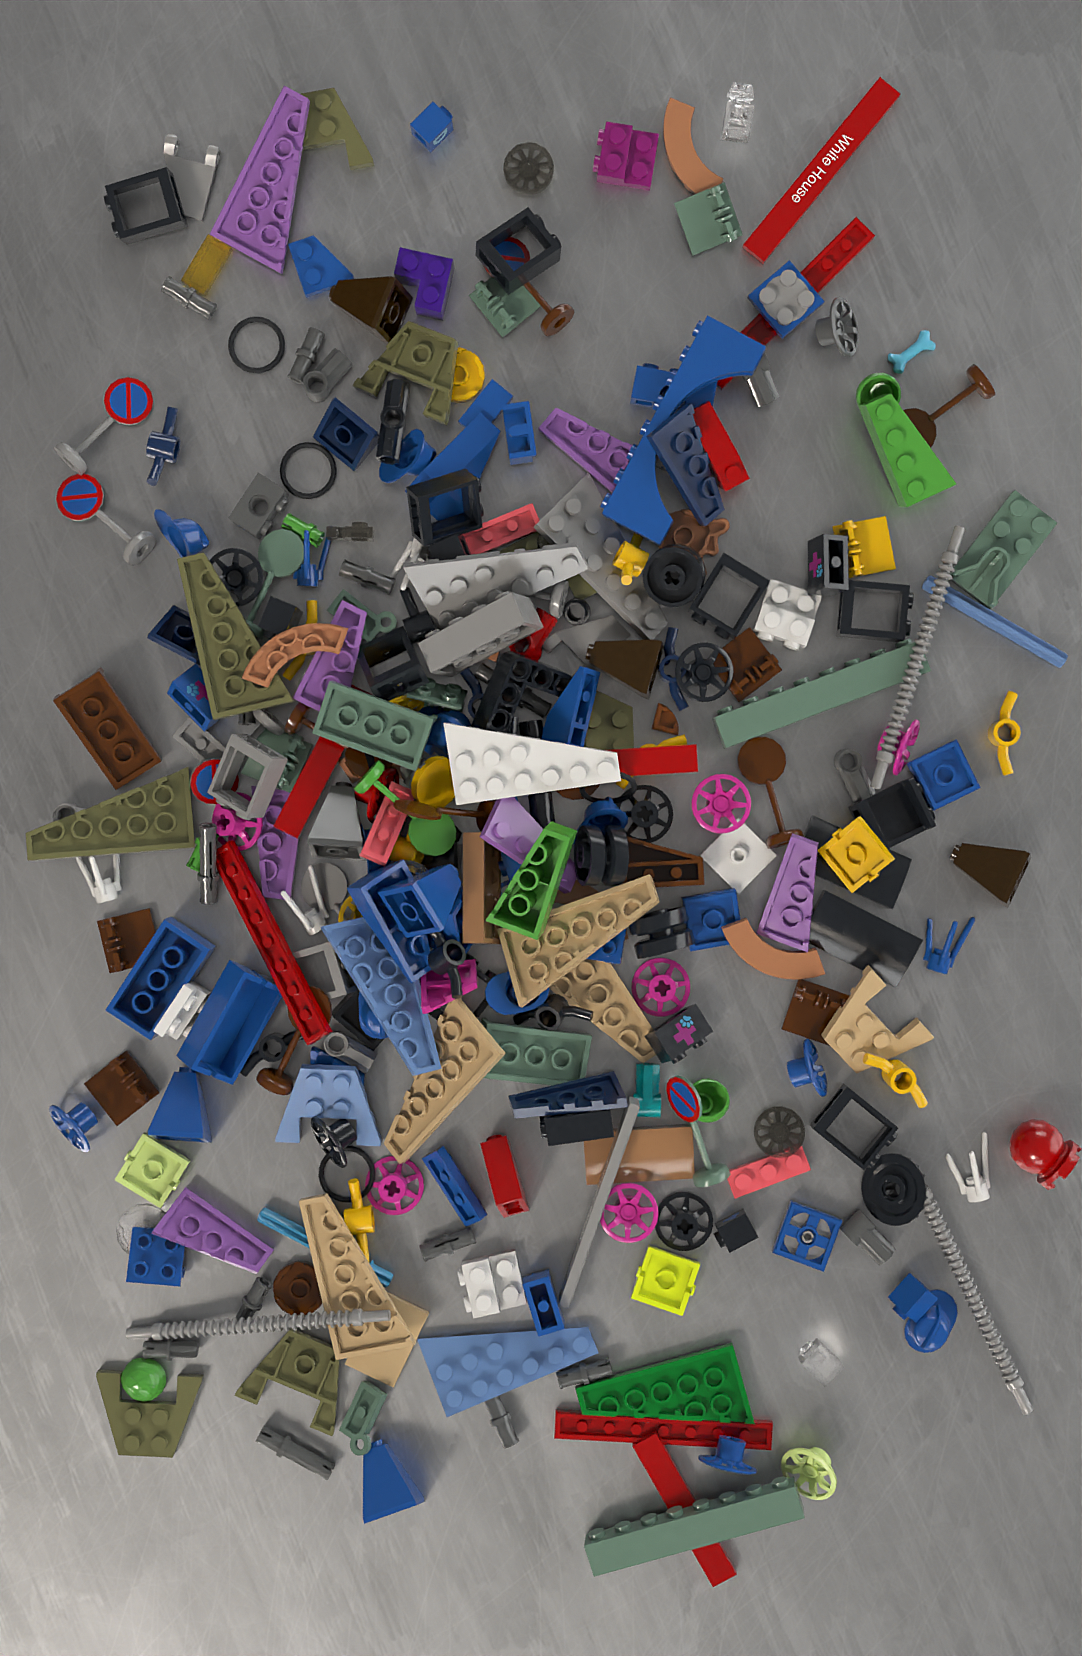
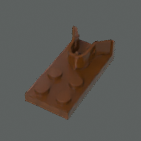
M100 667L89 677L62 694L56 695L53 702L114 789L117 790L160 763L162 759L103 675L104 670Z

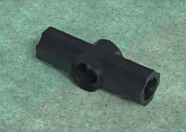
M401 379L389 380L386 385L383 410L380 414L381 425L376 452V460L383 464L393 465L400 462L411 387L410 383ZM394 418L400 421L396 425H389L387 423L388 420Z

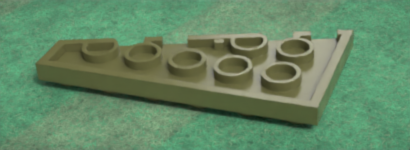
M203 552L178 558L177 562L213 720L295 702L277 672L268 688L242 679V675L251 658L262 646L207 555Z
M189 767L27 832V860L37 861L195 848Z

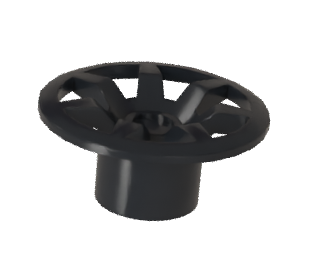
M228 548L216 553L210 559L212 565L216 562L223 571L219 577L228 592L236 594L239 600L235 602L237 607L244 606L257 597L263 585V571L259 561L250 552L239 548ZM234 553L231 566H227L219 560L220 557L226 554ZM239 554L247 556L253 563L244 568L239 565ZM255 567L258 572L257 584L251 581L249 574ZM249 587L255 588L254 592L243 600L242 593H245Z
M708 642L697 643L688 647L680 655L676 663L675 677L680 690L687 697L699 702H710L720 698L729 689L733 679V665L729 655L721 647ZM707 647L714 651L707 659H703L698 648ZM694 650L695 660L688 664L683 663L685 657ZM718 653L725 659L727 667H715L713 665ZM681 667L686 669L685 677L687 681L683 683L681 678ZM728 671L727 681L723 687L715 676L716 674ZM711 684L719 690L717 694L705 697L707 685ZM691 685L699 686L700 696L692 694L688 691L687 687Z
M637 785V790H647L644 800L639 802L633 796L629 798L633 807L631 811L623 812L628 817H631L633 823L627 831L625 829L624 831L627 837L652 843L662 838L670 829L673 821V807L667 795L660 789L651 785ZM630 789L626 790L621 796L627 794ZM651 792L659 794L665 802L658 805L652 803ZM622 802L616 803L619 809L621 807ZM666 806L669 814L667 823L658 818V811ZM658 824L664 827L658 835L651 837L650 826ZM639 826L644 829L647 839L636 838L630 834Z
M312 1117V1131L322 1150L327 1154L329 1150L326 1147L330 1146V1160L337 1166L345 1168L347 1166V1158L343 1149L357 1140L355 1130L346 1119H339L328 1126L319 1117ZM320 1137H324L325 1141L322 1142Z
M679 1192L668 1196L659 1204L658 1221L655 1230L660 1240L666 1246L678 1251H690L700 1247L707 1241L713 1228V1215L709 1205L701 1197L689 1192ZM685 1197L682 1210L678 1211L669 1203L676 1198ZM689 1198L698 1201L703 1207L694 1212L689 1211ZM666 1206L673 1216L671 1219L659 1221L660 1213ZM705 1212L708 1215V1227L699 1224L697 1218ZM660 1226L671 1227L672 1234L669 1240L662 1234ZM698 1231L705 1232L699 1241L693 1243L692 1238L696 1236ZM678 1238L684 1241L687 1240L689 1245L680 1246L673 1242Z

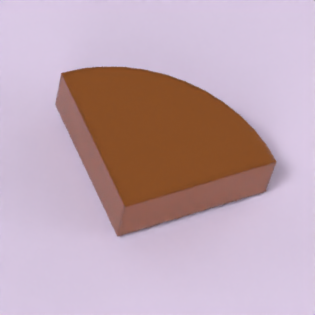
M658 703L651 730L678 736L679 726L675 715L667 706Z

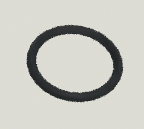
M249 317L240 321L231 331L228 340L229 354L233 362L242 370L249 373H264L273 369L282 359L285 351L284 336L281 329L271 320L264 317ZM254 322L270 326L276 332L279 339L277 356L270 364L260 368L246 366L237 358L234 351V339L238 331L243 326Z
M304 442L293 446L283 456L280 464V477L284 487L291 494L302 499H313L324 495L332 487L336 478L337 468L332 454L325 447L317 443ZM303 448H314L321 451L330 462L331 476L329 481L321 490L315 493H302L295 490L286 478L285 468L288 459L294 452Z
M620 772V776L631 784V789L623 796L612 798L615 804L628 800L637 790L635 780L626 773ZM585 786L579 787L581 796L592 803L604 800L588 795L585 791Z
M347 1146L343 1149L344 1151L359 1154L369 1166L370 1179L366 1188L361 1192V1196L364 1198L372 1189L375 1181L376 1171L374 1163L365 1151L354 1146ZM329 1151L320 1163L318 1174L320 1185L323 1191L332 1199L350 1203L351 1197L336 1195L328 1188L325 1182L324 1169L330 1159Z

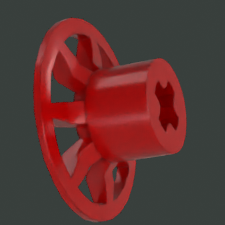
M388 768L377 780L389 788L388 785H390L391 781L394 782V779L395 783L399 784V773L395 768ZM374 785L363 794L355 791L356 800L368 804L367 817L369 822L373 824L375 820L374 815H377L385 797Z

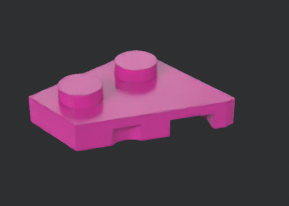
M475 959L465 960L461 965L457 966L461 976L463 995L477 988ZM430 970L421 977V1009L423 1014H427L455 1000L452 998L448 973L440 975Z

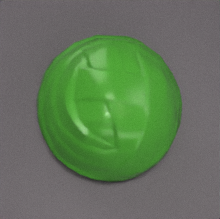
M870 374L862 380L857 388V405L863 404L882 394L890 393L899 404L901 399L900 385L889 374Z
M708 1078L698 1080L692 1084L697 1090L702 1103V1115L698 1121L715 1122L725 1115L729 1109L730 1098L727 1089L720 1082Z
M137 1358L126 1365L122 1372L121 1384L131 1398L142 1402L151 1401L163 1392L166 1385V1373L162 1365L156 1360Z

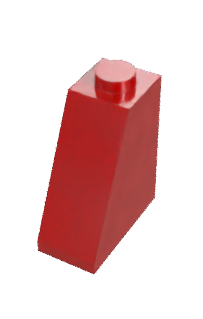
M502 1135L488 1137L486 1142H482L480 1145L498 1210L503 1218L530 1211L510 1141L507 1136L502 1137Z

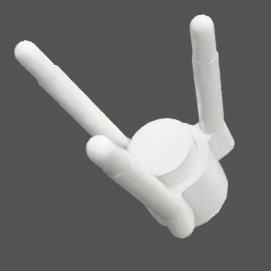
M413 538V541H409L406 550L394 567L390 577L395 578L409 555L412 557L411 562L414 564L418 560L425 562L430 554L428 546L424 547L415 538ZM407 574L404 576L400 587L401 590L406 589L410 580Z
M119 854L113 855L112 883L110 878L101 879L94 856H90L89 861L96 880L95 882L82 857H76L91 889L92 897L96 898V902L102 903L117 899V891L122 890Z
M309 865L308 869L320 911L312 908L303 913L285 891L281 892L285 901L301 920L309 936L321 931L322 926L328 925L325 919L330 916L325 908L313 865Z
M986 1132L982 1133V1176L979 1175L973 1151L969 1153L973 1176L966 1178L967 1183L964 1182L952 1157L949 1154L945 1156L959 1184L961 1194H967L969 1202H981L990 1197L988 1189L991 1186L989 1182Z

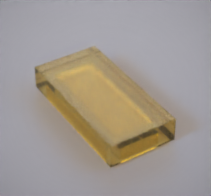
M208 234L182 277L181 282L190 288L193 287L197 292L206 296L233 251L232 248Z

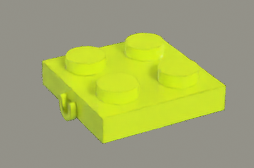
M648 1245L642 1264L638 1266V1271L635 1275L637 1279L631 1299L683 1316L689 1296H693L696 1285H694L700 1262Z

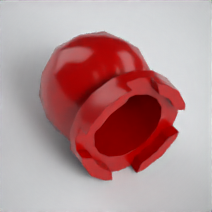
M1032 1119L1019 1125L1013 1131L1009 1141L1011 1157L1018 1167L1030 1174H1038L1037 1182L1047 1190L1055 1188L1053 1182L1059 1176L1065 1179L1071 1173L1080 1159L1076 1152L1082 1150L1072 1140L1064 1142L1062 1134L1055 1126L1044 1120Z

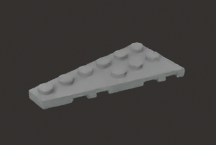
M588 472L534 528L550 545L577 542L588 564V570L579 574L644 640H653L666 627L668 621L659 604L651 599L645 590L642 572L638 577L632 575V583L630 585L622 584V570L612 565V562L620 545L625 540L617 524L602 515L604 509L600 506L603 498Z
M577 542L547 545L543 546L542 549L525 550V548L514 549V552L500 553L498 551L472 554L442 561L431 559L428 562L417 564L406 562L403 563V568L436 627L441 631L449 626L448 623L451 620L469 616L472 614V609L482 604H491L496 601L495 597L503 592L510 591V593L513 592L527 597L588 570V564Z

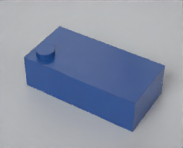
M169 917L164 919L109 1003L106 1011L149 1040L154 1039L158 1036L154 1032L155 1027L182 986L196 979L217 946L175 918Z

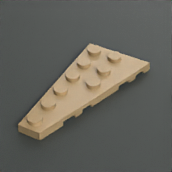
M646 875L552 909L545 931L538 940L503 927L497 929L519 1007L523 1008L656 906L660 901L652 876Z
M585 959L549 987L555 994L563 996L570 1006L593 1011L591 1022L640 1062L644 1063L656 1055L645 1038V1035L652 1031L653 1028L610 963Z
M461 998L449 1002L444 1013L439 1016L436 1023L438 1027L433 1037L442 1069L413 1076L414 1081L410 1090H407L403 1098L405 1102L401 1111L395 1116L384 1141V1145L399 1164L406 1163L506 1054Z
M326 1193L301 1198L299 1205L324 1311L328 1314L330 1311H334L337 1314L338 1310L345 1313L347 1309L352 1312L353 1309L360 1308L363 1311L390 1310L391 1312L390 1321L366 1322L362 1326H353L351 1324L349 1327L345 1324L342 1327H338L336 1324L334 1328L328 1325L336 1360L414 1346L416 1341L329 1195Z

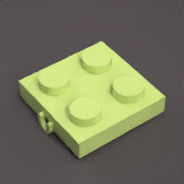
M144 1132L134 1149L130 1150L125 1156L124 1160L126 1162L116 1176L115 1181L157 1207L162 1208L171 1192L177 1189L181 1182L179 1179L191 1160Z

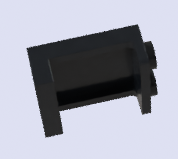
M913 777L902 780L848 807L854 820L861 816L888 850L925 830L936 827L934 821L935 814L923 798L921 785Z

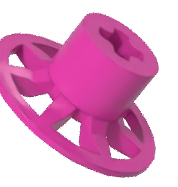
M917 719L912 722L906 733L899 730L902 735L897 737L899 743H895L894 746L897 750L892 752L894 758H896L893 766L894 775H898L904 769L907 762H904L903 759L908 761L910 757L907 746H912L916 743L920 729V723ZM885 730L880 738L878 744V751L882 750L880 744L885 742V740L882 738L883 736L887 735V732Z
M716 774L709 776L699 783L692 796L691 803L694 817L703 828L713 833H729L738 829L744 824L750 814L751 798L749 791L739 779L731 775ZM720 779L730 780L736 785L728 792L723 791ZM715 780V792L710 794L701 790L708 782ZM739 787L745 794L746 803L737 802L733 799V795ZM698 794L707 799L706 807L699 811L697 810L696 803ZM746 807L743 817L737 822L732 814L733 809ZM709 812L714 816L713 825L709 826L700 815ZM722 817H727L733 824L729 828H717Z
M236 792L251 802L252 797L245 793ZM216 804L213 811L212 823L217 825L216 834L219 835L217 840L222 845L227 842L223 836H229L228 841H236L238 835L245 844L237 847L240 851L252 847L259 839L263 827L262 818H257V822L246 820L237 816L234 809H226L220 804ZM245 827H257L251 840L248 833L244 830Z
M654 958L643 963L635 972L631 985L632 995L637 1005L647 1014L657 1017L673 1015L685 1005L689 998L690 980L684 968L677 962L667 958ZM663 962L670 964L664 974H659L654 966L655 963ZM650 966L653 977L650 980L638 979L641 972ZM674 967L681 972L684 981H674L671 978ZM637 983L648 987V993L641 999L637 995ZM685 985V994L680 1002L675 996L676 988ZM653 998L657 1001V1011L648 1009L643 1003ZM671 1000L677 1004L675 1008L662 1012L664 1002Z
M388 1156L374 1164L375 1170L379 1168L384 1177L381 1181L373 1183V1187L378 1188L381 1197L377 1202L370 1190L367 1198L380 1212L388 1215H401L412 1210L420 1201L424 1190V1180L419 1168L409 1159L405 1164L409 1165L416 1174L403 1177L401 1175L403 1163H398L395 1172L389 1173L382 1164L397 1160L394 1156ZM370 1170L366 1176L365 1188L370 1179ZM416 1178L419 1181L418 1194L407 1188V1184ZM404 1195L415 1199L409 1206L401 1209V1199ZM384 1201L395 1203L397 1210L387 1209L381 1206Z
M623 1183L611 1188L608 1199L615 1192L618 1193L619 1199L615 1205L606 1204L604 1208L614 1212L616 1217L607 1225L603 1211L600 1223L604 1231L614 1240L624 1243L641 1241L651 1234L657 1224L658 1206L656 1200L646 1188L638 1184ZM631 1188L638 1191L632 1196L624 1195L622 1189ZM642 1193L650 1199L652 1206H641L639 1200ZM653 1211V1220L648 1227L642 1221L641 1215ZM620 1223L623 1224L625 1227V1237L616 1235L610 1229ZM636 1224L645 1231L639 1236L630 1237L631 1225Z

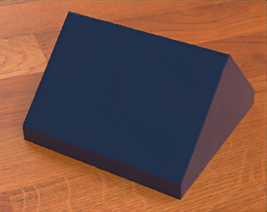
M335 397L325 412L313 438L355 471L378 444L379 434Z
M173 605L151 630L147 638L201 666L189 612Z

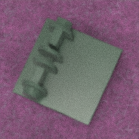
M725 182L674 203L692 256L722 243L731 242L743 235Z
M493 277L489 278L486 282L483 280L475 285L476 290L469 295L502 338L541 307L524 286L507 295Z
M427 677L429 683L407 694V698L424 701V706L427 707L431 703V708L436 704L439 710L444 706V711L454 710L463 712L464 700L468 690L462 689L457 684H439L434 679Z
M265 729L256 740L288 759L276 788L291 793L313 744L303 741L304 738L297 734H294V736L285 733L275 735ZM248 757L241 774L259 781L265 766Z

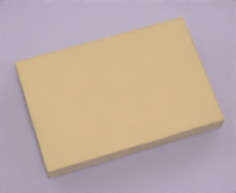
M387 1292L416 1341L429 1312ZM413 1346L347 1358L345 1365L394 1388Z

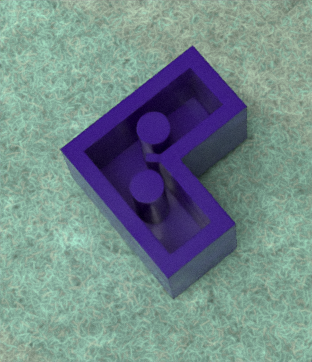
M400 247L394 270L395 278L403 285L418 288L414 305L417 315L443 321L455 269L453 259Z

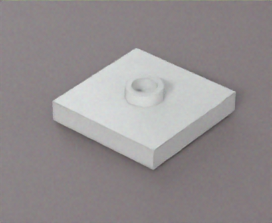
M745 824L732 832L721 833L700 855L731 888L736 889L737 894L777 856Z

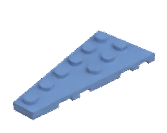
M364 917L322 926L321 930L412 1076L442 1069L428 1013H422L419 979L413 983L408 981Z
M588 1327L567 1328L538 1337L537 1331L417 1339L446 1417L599 1353Z

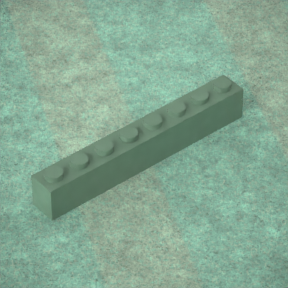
M910 638L896 643L895 650L886 652L885 648L874 651L870 653L871 659L861 662L860 658H856L844 663L845 668L839 671H835L834 667L819 672L820 678L810 681L809 677H805L793 682L794 688L785 691L783 686L768 691L769 697L762 700L755 696L742 701L744 706L734 710L731 705L718 710V716L713 718V722L723 748L726 749L904 682L902 677L907 675L904 670L909 668L907 662L912 659L909 655L914 653L912 647L916 646V643H912ZM926 658V661L921 663L923 669H919L921 675L931 671Z
M782 1476L772 1480V1483L762 1486L761 1484L750 1485L741 1492L728 1491L722 1493L716 1499H699L693 1503V1506L686 1508L674 1506L668 1509L666 1513L658 1515L649 1513L637 1521L630 1522L625 1520L609 1529H593L585 1536L584 1548L593 1576L595 1577L804 1519V1507L794 1477L787 1478Z

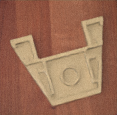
M869 965L863 970V977L855 988L852 987L850 990L851 995L844 1006L838 1008L821 1034L824 1040L856 1073L873 1067L863 1063L865 1053L888 1060L934 1038L917 1017L897 1034H893L870 1010L866 1002L887 985Z

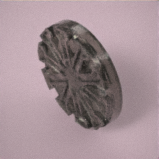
M527 142L518 144L508 152L504 159V177L507 184L520 194L534 195L540 193L552 181L554 175L552 157L546 148L537 143ZM523 149H529L528 157H526ZM534 151H539L540 153L533 159ZM518 153L521 160L513 157V155ZM544 157L548 160L547 162L539 163ZM509 163H512V164L516 165L517 167H510V168H509V167H508V164H509ZM549 169V173H545L541 170ZM518 173V175L514 179H510L509 176L511 174ZM537 177L544 179L545 182L543 184L539 183ZM521 180H524L522 187L517 186ZM530 181L534 184L533 189L528 187Z
M783 1106L769 1108L756 1120L754 1126L756 1144L768 1156L774 1158L792 1156L801 1148L804 1142V1123L800 1116L792 1109ZM781 1112H785V1113H787V1115L785 1116L784 1120L781 1122V1114H780V1113H781ZM770 1113H775L776 1122L769 1116ZM792 1117L797 1120L795 1123L787 1125ZM765 1119L770 1126L762 1125L761 1121ZM800 1128L801 1132L795 1133L791 1132V1130ZM760 1130L769 1132L762 1136L758 1135V1131ZM789 1138L798 1139V1144H793ZM771 1139L768 1146L764 1147L762 1145L764 1141ZM783 1143L787 1144V1146L790 1148V1151H784ZM775 1144H778L777 1153L772 1152V1149L775 1146Z

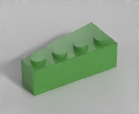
M891 393L882 394L858 405L898 506L909 507L956 485L954 479Z
M551 821L541 832L485 921L538 940L545 931L577 830Z

